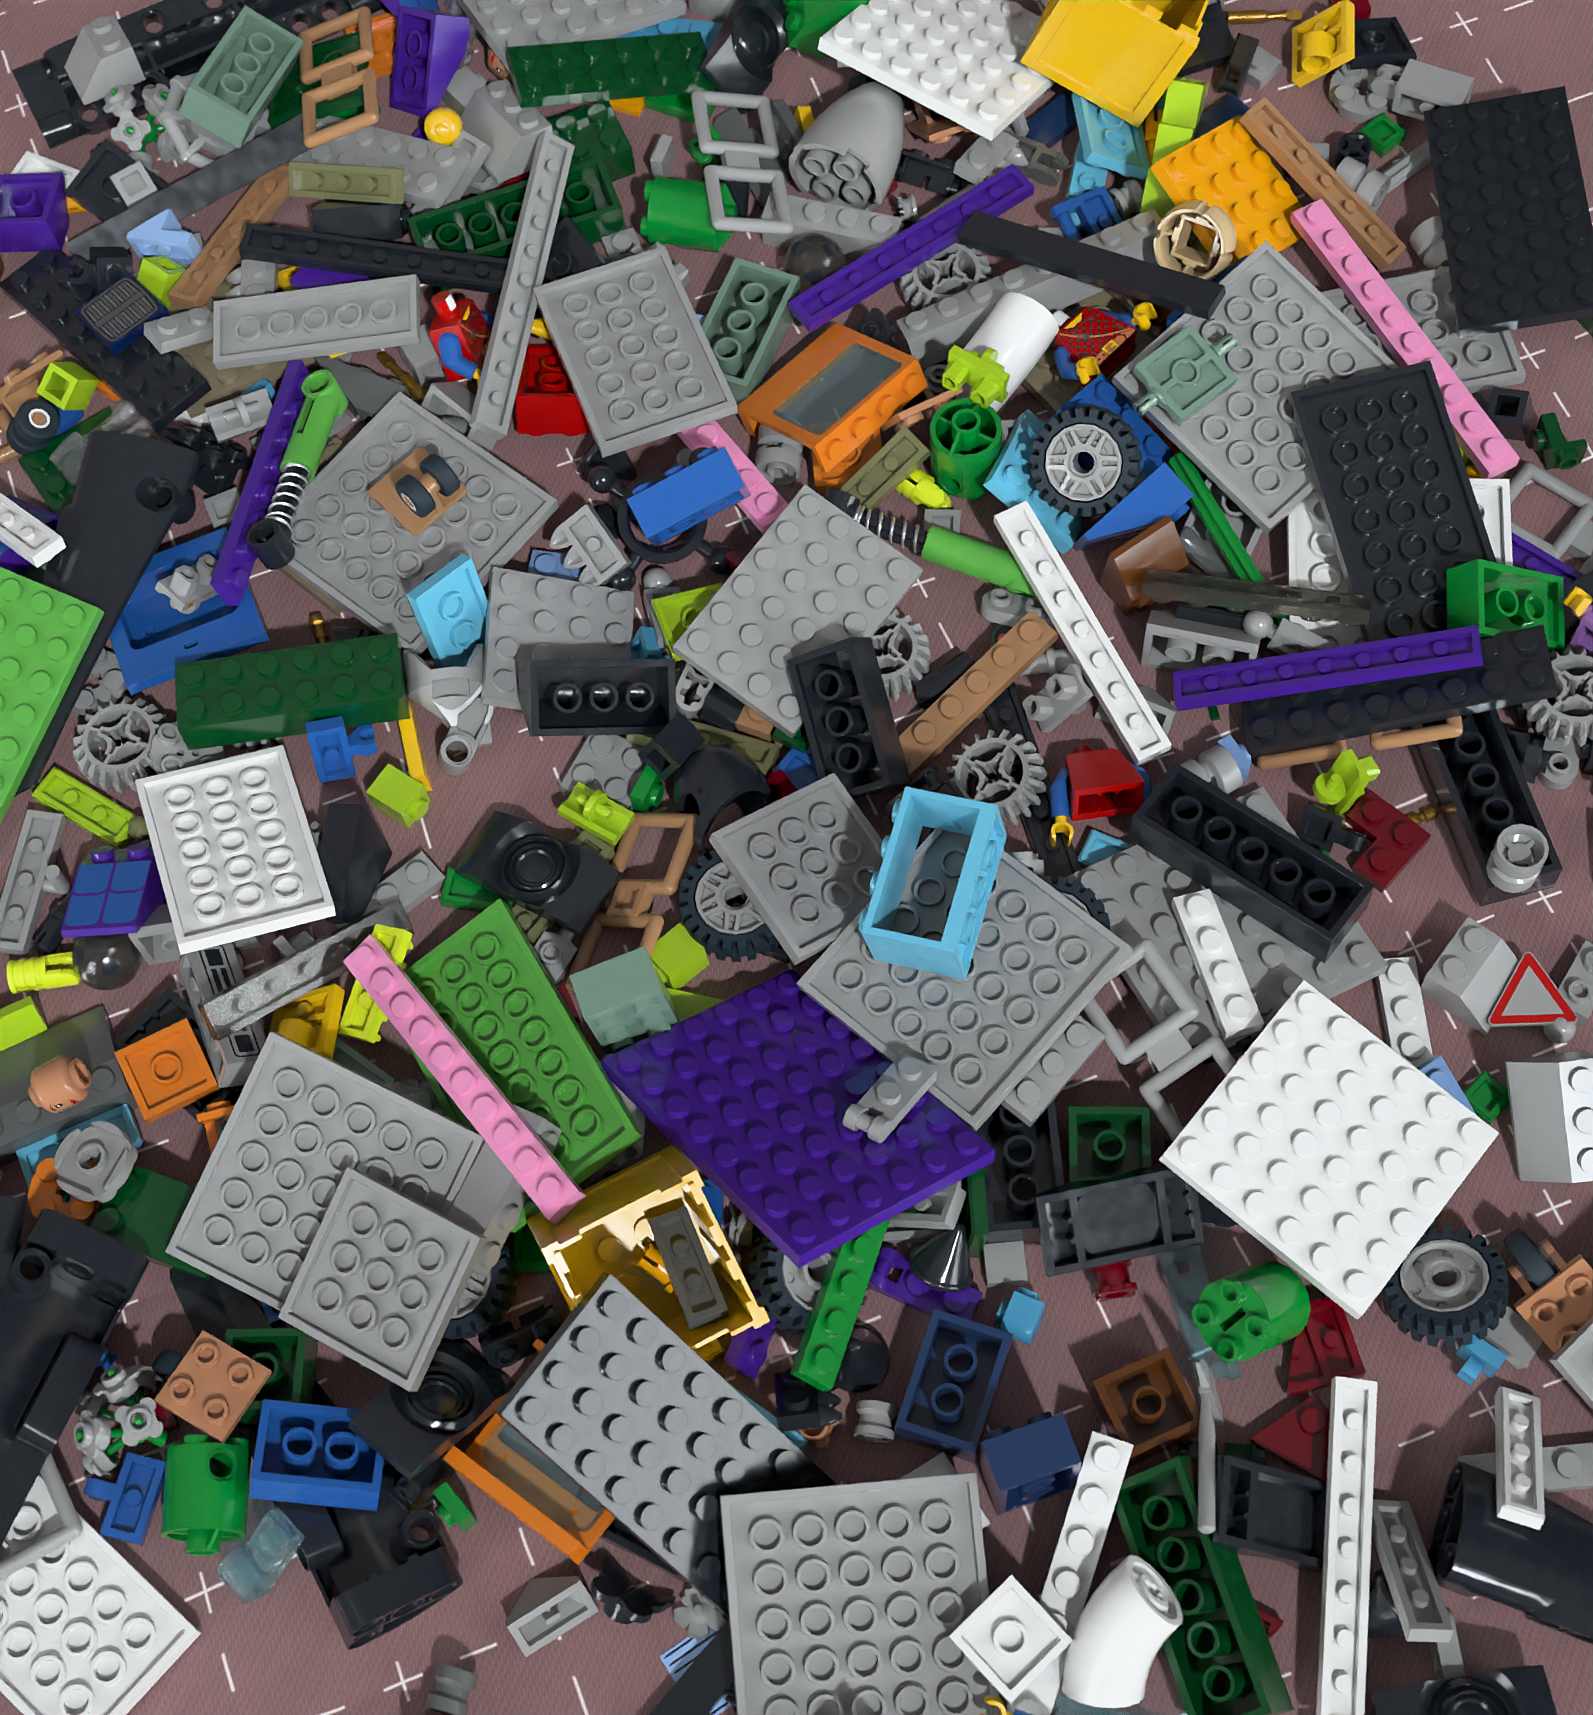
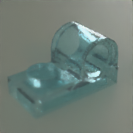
M277 1507L265 1514L249 1541L231 1551L220 1562L215 1572L243 1604H248L271 1591L305 1536Z

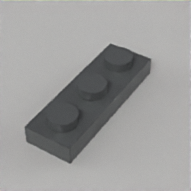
M685 1206L647 1220L689 1330L692 1331L729 1317L727 1305L687 1207Z

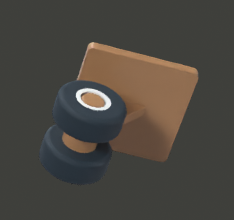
M61 349L50 355L47 351L41 353L31 361L29 368L24 371L21 368H16L3 379L5 385L0 388V411L7 408L14 417L7 427L6 438L10 447L21 455L25 456L42 450L59 429L60 421L57 412L48 403L38 400V393L36 391L50 362H61L65 354Z
M419 447L371 487L368 493L376 503L413 536H418L466 495L467 488L459 481L452 468L440 456L429 454L422 447Z

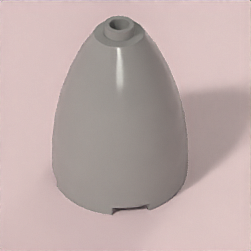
M875 80L846 93L822 112L803 134L789 157L790 174L798 188L803 193L809 190L814 196L826 203L866 211H873L881 206L895 176L903 147L904 108L901 93Z

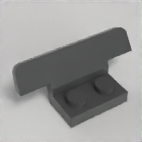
M784 99L771 100L770 105L779 155L774 159L759 158L761 169L782 171L784 180L787 182L793 179L789 170V157L804 133ZM736 107L718 116L714 121V127L724 141L764 144L761 126H754L749 129ZM750 182V190L762 211H764L770 191L773 192L771 183Z

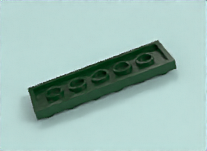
M700 31L506 48V60L520 108L693 93L696 90L715 91L716 86L700 69L708 54Z

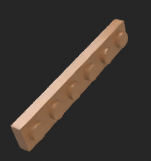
M1265 96L1240 118V123L1314 201L1320 199L1324 201L1360 250L1381 272L1407 248Z
M288 162L256 179L167 294L171 305L193 309L203 307L240 260L241 255L239 251L247 223L266 225L288 197Z
M1032 610L899 736L911 780L1058 639V633ZM907 784L898 786L897 788L901 790Z

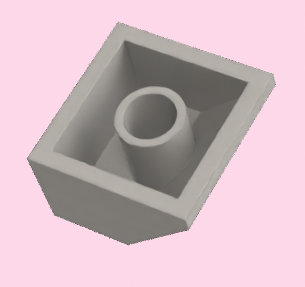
M114 14L107 17H98L90 24L82 27L64 66L84 106L104 98L106 93L114 86L122 85L124 87L127 84L134 85L146 80L134 50Z
M458 381L431 383L421 406L488 453L491 452L497 439L469 426L476 396Z
M1467 917L1426 974L1420 987L1421 994L1486 1036L1492 1028L1488 1024V1018L1519 961L1500 936Z

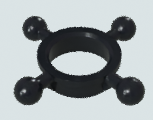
M699 447L693 450L689 456V466L697 462V455L708 448ZM597 465L590 471L588 482L595 492H610L621 500L617 513L618 530L624 544L631 551L628 558L632 563L616 573L608 581L610 588H615L619 591L631 590L636 582L635 571L643 560L655 564H671L685 559L694 551L708 559L709 568L714 573L725 575L733 570L724 559V556L732 550L726 546L714 547L703 539L708 519L695 525L688 540L673 550L657 551L644 546L635 537L631 529L630 515L632 510L627 499L634 496L632 491L636 487L649 481L655 485L666 479L665 475L654 474L646 476L628 488L617 480L614 469L608 465Z

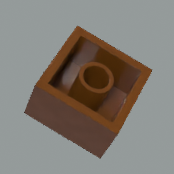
M1168 1347L1092 1381L1090 1394L1110 1436L1134 1445L1127 1468L1198 1436L1200 1410Z

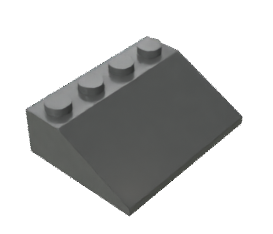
M103 1005L48 1028L47 1031L0 1052V1167L18 1160L16 1150L127 1103L131 1110L139 1108L114 1054L119 1049L114 1044L116 1037ZM59 1055H67L73 1059H80L86 1065L91 1075L92 1083L89 1087L88 1096L82 1102L61 1113H50L43 1107H37L30 1099L28 1088L31 1086V1073L43 1063Z

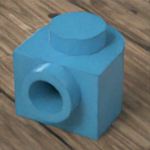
M1018 1287L1017 1291L1013 1292L1010 1302L1003 1299L998 1309L995 1323L1000 1324L999 1330L1013 1334V1339L1030 1346L1045 1315V1303L1039 1301L1041 1297L1029 1289Z

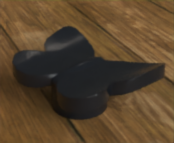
M610 1555L605 1558L599 1571V1576H595L590 1584L592 1595L597 1600L605 1603L603 1606L605 1614L613 1621L621 1624H631L633 1622L646 1623L651 1620L653 1614L661 1613L670 1608L676 1599V1596L642 1589L638 1588L637 1585H633L625 1572Z

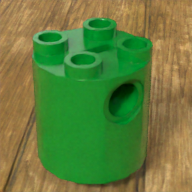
M658 175L654 181H646L644 199L649 201L648 215L642 216L640 229L641 236H647L651 245L658 241L660 244L678 246L682 249L718 253L735 232L716 230L713 227L704 180L670 179ZM719 182L725 216L737 217V206L726 183Z
M970 398L955 399L942 405L933 415L930 424L931 476L935 479L934 484L943 489L948 495L966 498L969 501L981 499L983 494L989 491L983 484L1002 450L1001 419L991 406L984 409L981 407V404H974Z
M1260 1261L1208 1284L1200 1294L1198 1303L1192 1308L1191 1314L1205 1343L1222 1361L1226 1363L1246 1361L1300 1334L1307 1325L1309 1318V1294L1301 1278L1290 1267L1276 1261Z
M191 1434L184 1436V1442L170 1444L166 1454L161 1523L162 1537L173 1541L186 1542V1554L210 1556L220 1553V1543L241 1540L247 1536L251 1469L249 1440L230 1438L224 1443H210V1437L207 1435Z

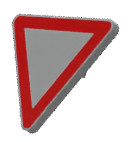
M1525 952L1488 1018L1489 1026H1547L1554 1024L1556 1018L1559 1017L1566 1019L1567 1023L1576 1024L1578 1016L1535 956L1531 952Z

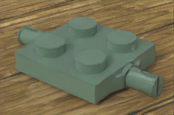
M1190 324L1134 366L1132 372L1143 383L1148 392L1142 398L1132 403L1134 411L1138 410L1137 414L1143 416L1144 413L1155 405H1159L1167 411L1179 426L1236 384L1238 378L1226 366L1223 355L1238 346L1237 339L1235 337L1232 339L1233 334L1227 333L1218 342L1212 344L1202 338Z

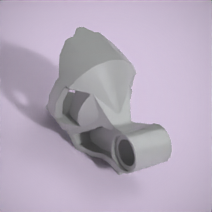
M483 644L475 646L465 667L431 669L416 653H412L411 650H403L407 696L409 700L435 715L449 729L438 754L439 766L443 772L449 775H461L468 770L478 747L492 746L490 720L494 712V706L481 704L484 646ZM458 748L465 754L466 759L461 762H453L447 757L446 751Z

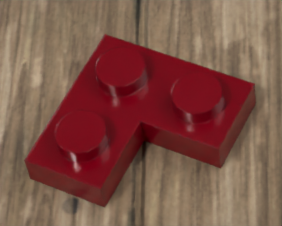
M1372 790L1365 794L1347 814L1345 819L1348 825L1366 834V838L1372 842L1371 846L1354 863L1351 871L1375 885L1374 888L1381 893L1389 887L1429 842L1431 837L1430 833Z

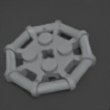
M197 73L182 77L176 75L169 82L171 88L163 112L158 115L159 123L165 127L181 156L179 160L183 164L189 163L201 169L215 161L198 153L201 148L221 158L238 149V147L179 113L180 110L178 108L181 99L185 97L188 86ZM266 108L242 146L252 141L255 133L263 135L272 130L268 123V108ZM179 125L187 126L188 137L193 142L191 145H189Z

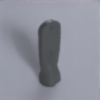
M1187 526L1179 537L1186 556H1189L1199 567L1225 586L1236 592H1245L1218 546L1201 539L1193 529Z

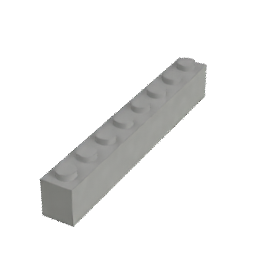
M1151 209L1117 225L1108 227L1079 242L1159 265L1154 253V238H1156V234L1161 232L1157 229L1161 218L1155 209ZM1025 264L986 282L979 283L956 295L944 298L940 302L919 311L912 312L896 320L906 353L916 357L921 369H924L947 359L948 353L954 345L964 349L1004 293L1014 292L1023 294L1034 299L1050 313H1053L1106 289Z

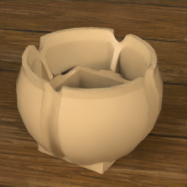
M1189 200L1169 210L1161 219L1157 228L1161 232L1156 234V238H1154V253L1160 266L1209 281L1227 269L1233 259L1231 252L1236 250L1237 246L1236 229L1229 215L1217 205L1209 207L1208 203L1202 200ZM1193 222L1217 231L1210 255L1186 246Z

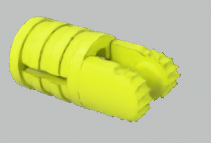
M919 467L907 477L910 481L905 479L895 489V491L903 494L905 498L910 499L915 505L922 503L929 509L950 510L952 507L951 498L948 497L946 492H943V489L934 484V477L928 475Z
M74 952L9 960L7 962V980L11 992L19 994L33 990L40 991L42 989L47 990L78 985L80 983V973L74 970L75 967L72 963Z

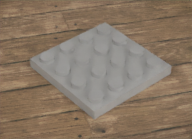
M493 567L489 575L481 704L522 710L519 700L518 661L631 659L630 643L633 638L634 592L619 591L615 588L604 586L594 587L593 584Z
M835 773L713 832L709 838L711 845L794 965L828 948L871 901V879L875 871L880 872L883 858H881L883 841Z
M347 1167L278 1318L409 1392H417L488 1238L362 1171Z

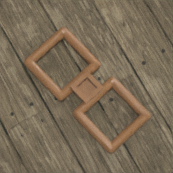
M363 6L301 31L299 38L305 41L299 54L301 81L305 85H310L320 80L322 86L305 92L302 95L304 145L312 149L377 123L379 111L376 73L372 68H365L357 72L356 67L372 60L374 57L370 9ZM359 23V50L315 68L313 67V41ZM363 85L365 112L317 131L315 104L326 99H333L358 89V86Z
M1462 717L1446 719L1445 724L1388 734L1384 732L1369 734L1370 745L1374 750L1380 751L1458 737L1463 733ZM1345 739L1331 742V744L1256 757L1257 766L1261 770H1270L1338 758L1343 751L1348 750L1347 741Z
M634 812L635 820L622 835L611 866L619 870L622 876L611 891L614 895L607 912L598 911L587 927L569 975L588 968L603 927L645 929L638 948L645 946L650 957H652L664 925V918L660 914H649L648 910L654 895H672L676 892L693 847L695 826L699 817L697 813ZM641 827L683 828L664 880L622 878ZM568 975L565 986L569 994L575 995Z

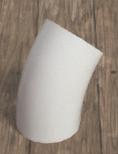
M1004 293L990 315L964 348L969 353L975 350L982 355L990 347L997 350L998 357L996 362L1005 366L1004 371L1010 374L1006 387L1008 392L1006 399L1002 403L995 400L989 405L994 408L996 413L1026 378L1059 332L1058 322L1043 305L1020 293ZM964 384L962 386L964 392L956 396L957 399L970 398L973 388Z
M1131 1555L1123 1560L1099 1585L1082 1611L1071 1636L1073 1641L1069 1644L1065 1659L1062 1691L1068 1698L1082 1704L1105 1708L1128 1707L1139 1703L1144 1698L1146 1681L1153 1660L1166 1639L1182 1624L1183 1614L1171 1588L1162 1576L1142 1558Z

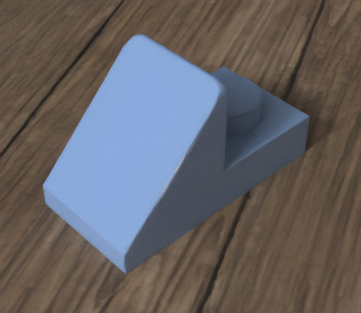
M166 209L129 231L126 236L139 259L165 255L177 263L191 264L202 250L193 234L182 230L171 209Z

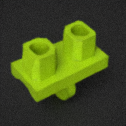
M954 345L948 353V365L943 373L942 385L952 392H958L964 384L972 387L970 399L974 404L979 403L982 408L986 409L995 400L1002 403L1008 395L1006 387L1010 374L1004 371L1005 366L996 362L998 357L997 350L990 347L982 355L975 350L969 353Z
M1352 749L1343 751L1329 771L1320 774L1315 779L1313 792L1320 803L1330 804L1331 811L1345 815L1353 803L1362 798L1365 794V787L1370 781L1377 778L1380 774V769L1369 754L1357 758Z
M581 782L575 785L569 798L557 809L558 815L567 819L575 826L602 839L603 842L612 847L616 846L622 835L635 820L634 812L607 798L606 792L600 789L595 791Z

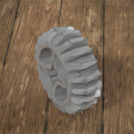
M957 241L901 276L900 290L906 305H911V310L915 312L940 302L944 298L970 289L979 283L993 279V271L989 267L988 257L982 256V252L979 249H971L969 246L958 244ZM920 281L926 283V287L930 288L931 291L925 288Z
M897 609L888 616L871 638L887 696L891 695L895 702L899 699V692H903L908 696L911 695L913 692L912 685L916 686L923 679L922 675H927L929 672L928 662L931 660V650L928 648L929 639L927 635H922L923 628L920 623L912 625L910 614L900 619ZM901 643L907 647L911 654L908 661L903 659L902 653L899 652V645Z
M1569 646L1564 650L1563 656H1560L1554 650L1550 653L1558 692L1553 706L1547 699L1522 704L1523 709L1527 710V721L1536 722V732L1540 733L1548 730L1550 742L1557 736L1562 737L1565 747L1570 743L1571 739H1576L1580 747L1586 744L1587 737L1593 741V657L1586 656L1587 651L1585 647L1579 651V654H1573Z
M125 695L121 704L110 698L108 707L103 708V706L97 704V713L95 715L85 713L87 724L77 725V732L80 736L72 738L73 745L76 748L73 751V756L79 765L82 775L87 776L91 784L95 786L99 784L107 792L114 787L116 792L122 794L126 786L137 792L135 780L150 777L153 774L158 775L153 769L149 757L150 746L160 726L169 722L153 704L147 706L146 702L141 698L133 703L131 698ZM143 727L150 730L148 744L141 740L142 735L140 732ZM100 746L106 749L104 763L98 760Z
M989 729L987 738L983 740L980 735L974 734L975 743L969 746L967 743L962 742L961 747L964 753L962 755L952 754V760L956 766L946 767V773L951 778L947 781L955 782L966 799L998 805L1004 827L1006 820H1010L1013 825L1018 826L1019 820L1017 816L1023 813L1024 816L1031 817V811L1028 806L1030 804L1040 806L1041 800L1036 794L1046 792V785L1041 781L1047 778V771L1044 767H1041L1044 764V759L1040 753H1036L1037 749L1032 742L1025 743L1024 737L1018 733L1012 737L1009 731L1003 729L999 737H997L996 733ZM1018 760L1023 765V776L1020 784H1017L1013 779L1016 772L1015 765ZM973 775L979 780L976 787L977 794L974 799L970 796V782ZM995 777L999 779L997 782L993 780Z

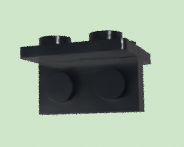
M188 426L165 428L163 436L175 445L200 454L201 458L194 485L211 497L230 490L238 471L251 469L254 461L247 456V450L239 445L228 443L227 441L218 444L213 429L210 426H202V428H191Z

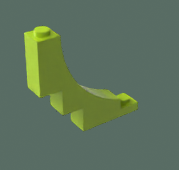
M1175 77L1168 86L1162 122L1158 126L1151 166L1195 139L1209 82ZM1149 167L1140 213L1155 209L1162 219L1176 205Z

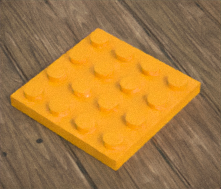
M1240 114L1163 157L1150 167L1176 206L1189 200L1206 201L1209 207L1213 205L1221 207L1229 215L1236 229L1237 246L1236 250L1231 252L1233 259L1227 269L1245 255L1247 257L1251 255L1265 241L1269 242L1281 253L1303 239L1290 222L1292 212L1303 206L1292 192L1289 184L1283 179L1272 163L1270 156L1264 151L1257 139L1240 123ZM1193 222V232L1210 255L1217 231Z

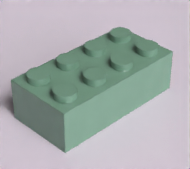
M244 6L188 86L179 113L240 149L294 68L305 41L249 7Z
M735 257L701 327L738 406L762 385L795 317L789 310V301L801 294L799 276Z
M645 946L569 975L583 1017L606 1054H614L656 1033L671 1030V1026L680 1022L672 998Z

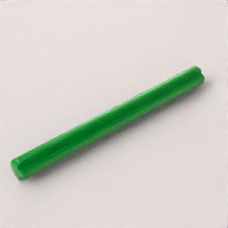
M1181 452L1174 455L1168 461V466L1194 494L1189 499L1255 609H1262L1268 612L1273 619V623L1279 625L1283 618L1288 620L1190 458Z

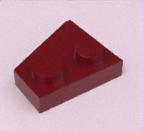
M1329 1297L1310 1302L1307 1325L1298 1336L1293 1338L1286 1386L1288 1398L1331 1386V1379L1335 1376L1358 1379L1366 1374L1344 1309Z
M1315 1393L1251 1437L1250 1443H1254L1256 1448H1264V1450L1284 1460V1464L1293 1469L1304 1471L1310 1474L1313 1479L1327 1482L1330 1412Z

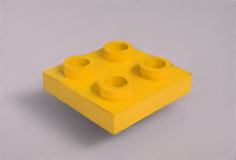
M1342 0L1292 28V82L1300 88L1355 58L1354 4L1350 0Z
M332 984L277 999L275 1001L270 1031L277 1032L333 1059L345 990L337 984Z

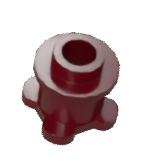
M1131 1260L1091 1268L1092 1272H1095L1099 1285L1097 1294H1095L1096 1301L1103 1302L1136 1295L1135 1291L1138 1290L1137 1283L1131 1282L1128 1270Z

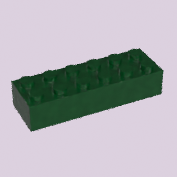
M601 156L570 166L556 223L557 226L566 216L575 221L591 244L601 242V237L626 229L622 205ZM528 180L407 218L414 245L509 259ZM430 285L433 296L442 291L455 289Z
M390 633L175 664L178 731L188 750H196L307 734L305 723L343 716L345 728L410 719L403 648L398 634Z
M1177 1456L1123 1480L1115 1504V1510L1130 1553L1149 1563L1162 1576L1173 1591L1183 1614L1182 1624L1166 1639L1163 1647L1187 1715H1281L1294 1710L1237 1553L1212 1543L1213 1533L1204 1534L1198 1530V1456Z

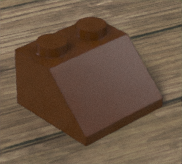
M1169 515L1109 554L1100 585L1125 616L1136 609L1138 612L1146 610L1156 601L1157 595L1165 590L1167 593H1171L1185 581L1184 575L1189 566V561Z

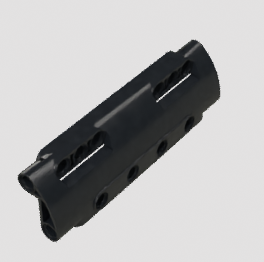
M163 0L119 18L117 21L130 42L146 79L133 85L134 90L131 93L137 100V103L132 112L136 117L149 113L144 105L145 99L142 97V90L145 86H156V84L161 83L170 90L169 82L174 76L179 75L182 77L199 72L244 6L249 7L299 37V32L292 28L297 22H305L310 28L328 21L322 14L329 9L336 10L340 15L366 6L370 9L371 14L382 10L380 0H222L223 3L218 8L207 6V0ZM152 22H158L163 25V28L158 33H150L146 30V27ZM340 31L335 32V33H333V34H330V35H328V36H325V37H323V38H320V39H318V40H315V41L312 42V44L315 43V42H318V41H320V40H323V39H325V38H327V37H330V36H332V35H334V34H337V33H339ZM78 36L51 47L44 52L43 58L12 70L49 149H53L86 134L96 135L116 127L120 121V116H115L112 111L109 113L104 112L103 107L106 105L104 98L84 106L64 68ZM87 110H93L98 113V117L93 122H85L81 120V116Z

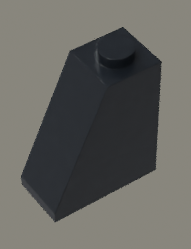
M326 199L311 209L313 232L367 240L403 238L408 234V229H410L407 218L412 217V210L406 207V201H404V204Z
M330 803L327 809L319 859L336 916L324 919L332 924H360L393 854L362 804Z

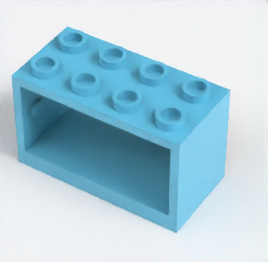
M905 786L902 799H897L893 807L892 822H894L891 836L886 835L884 837L881 847L883 862L880 872L875 871L870 883L872 898L869 908H864L861 912L859 931H861L866 945L876 961L966 980L1007 839V833L998 805ZM923 826L972 836L941 942L892 931Z

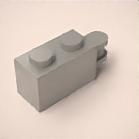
M1409 59L1405 69L1390 64H1382L1377 71L1378 77L1373 79L1370 87L1375 94L1393 100L1391 111L1424 121V111L1469 103L1475 78Z

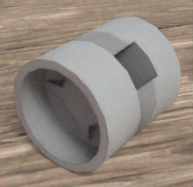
M1346 156L1335 171L1376 213L1389 190L1391 178L1375 169L1367 172L1365 164L1350 156Z
M1440 215L1425 220L1417 226L1409 238L1411 246L1418 257L1423 260V265L1427 271L1448 267Z
M785 419V420H787V421H789V422H791V423H793V424H795V425H797V426H799V427L802 428V426H801L800 424L796 423L795 421H792V420H789V419ZM761 424L757 441L758 450L755 457L756 468L772 485H789L796 482L800 477V454L803 451V445Z
M1220 744L1199 754L1198 762L1190 759L1181 764L1182 767L1226 794L1240 788L1243 784L1242 775L1236 761L1229 751Z
M1525 824L1511 825L1502 831L1488 858L1486 867L1488 878L1494 886L1502 891L1518 893L1529 889L1534 884L1548 857L1549 851L1547 839L1541 831Z

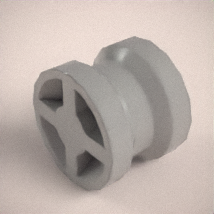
M1130 179L1124 182L1120 189L1112 188L1107 191L1123 222L1129 219L1130 214L1134 212L1140 213L1144 191L1135 180Z
M858 1401L856 1412L859 1414V1423L854 1426L853 1437L873 1443H892L895 1437V1432L891 1428L892 1420L897 1417L898 1407L882 1401Z

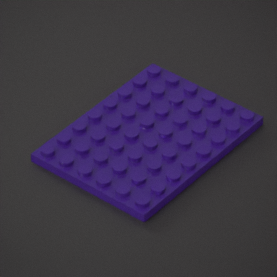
M791 969L671 1026V1030L656 1033L602 1059L601 1066L609 1079L800 1268L989 1165L994 1161L995 1150L928 1091L925 1092L880 1144L869 1139L868 1133L860 1129L853 1131L843 1126V1118L847 1109L852 1104H857L893 1062H889L875 1051V1048L858 1037L799 989L796 983L800 980L801 976Z

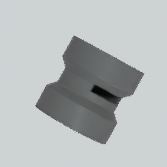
M438 1663L434 1674L436 1685L434 1691L428 1693L424 1707L445 1715H466L469 1708L466 1700L469 1692L475 1689L479 1676L457 1667Z

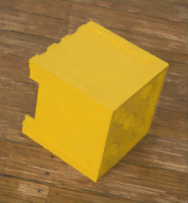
M1048 0L1020 62L1138 128L1197 48L1200 40L1197 36L1203 24L1201 19L1209 0Z
M673 1145L582 1190L586 1196L557 1225L550 1222L542 1212L526 1219L571 1312L599 1276L606 1272L614 1276L692 1350L728 1332L734 1336L751 1326L756 1329L770 1322L764 1307L752 1294L703 1194L701 1186L704 1184L698 1171ZM685 1206L688 1209L729 1312V1317L692 1331L688 1328L675 1292L673 1291L670 1294L665 1291L663 1283L635 1265L640 1253L647 1257L643 1249L649 1243L653 1244L657 1249L647 1220Z

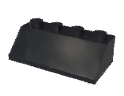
M850 637L786 660L819 780L835 773L852 799L879 793L911 782L871 637Z
M675 659L518 661L519 700L531 737L657 734L676 716Z

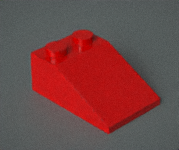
M528 345L515 397L518 434H528L536 437L545 434H563L571 437L588 434L589 424L555 345Z

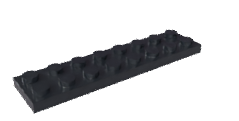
M41 251L0 283L4 294L92 374L100 379L102 383L157 433L212 390L208 381L174 351L161 354L144 335V325L142 323L115 342H109L97 333L81 315L80 310L102 292H97L91 278L83 284L71 283L68 275L79 274L81 269L76 265H70L67 257L61 251Z
M1544 625L1495 634V636L1481 637L1484 666L1243 701L1241 705L1250 757L1256 758L1557 697L1558 692Z

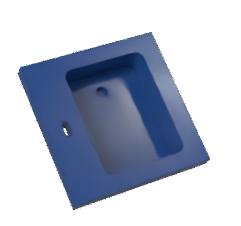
M226 527L154 554L109 636L126 687L131 695L175 678V664L229 657L270 641L249 584L245 589L240 605L227 606L222 598L216 595L201 602L198 610L190 614H183L178 609L172 608L170 605L171 598L155 590L159 580L172 575L175 569L180 566L196 564L199 558L206 554L211 555L218 561L228 534Z

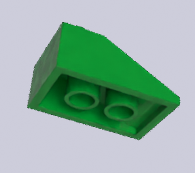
M783 0L786 8L785 28L788 34V45L823 58L825 53L818 50L820 37L857 7L867 5L870 0Z
M1476 559L1446 569L1447 630L1478 625L1481 638L1544 625L1549 651L1565 650L1564 603H1562L1564 600L1563 577L1482 559Z

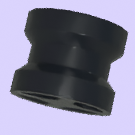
M1359 132L1344 134L1339 139L1337 145V153L1334 160L1336 169L1346 156H1350L1365 164L1367 170L1369 156L1372 151V142L1369 137Z

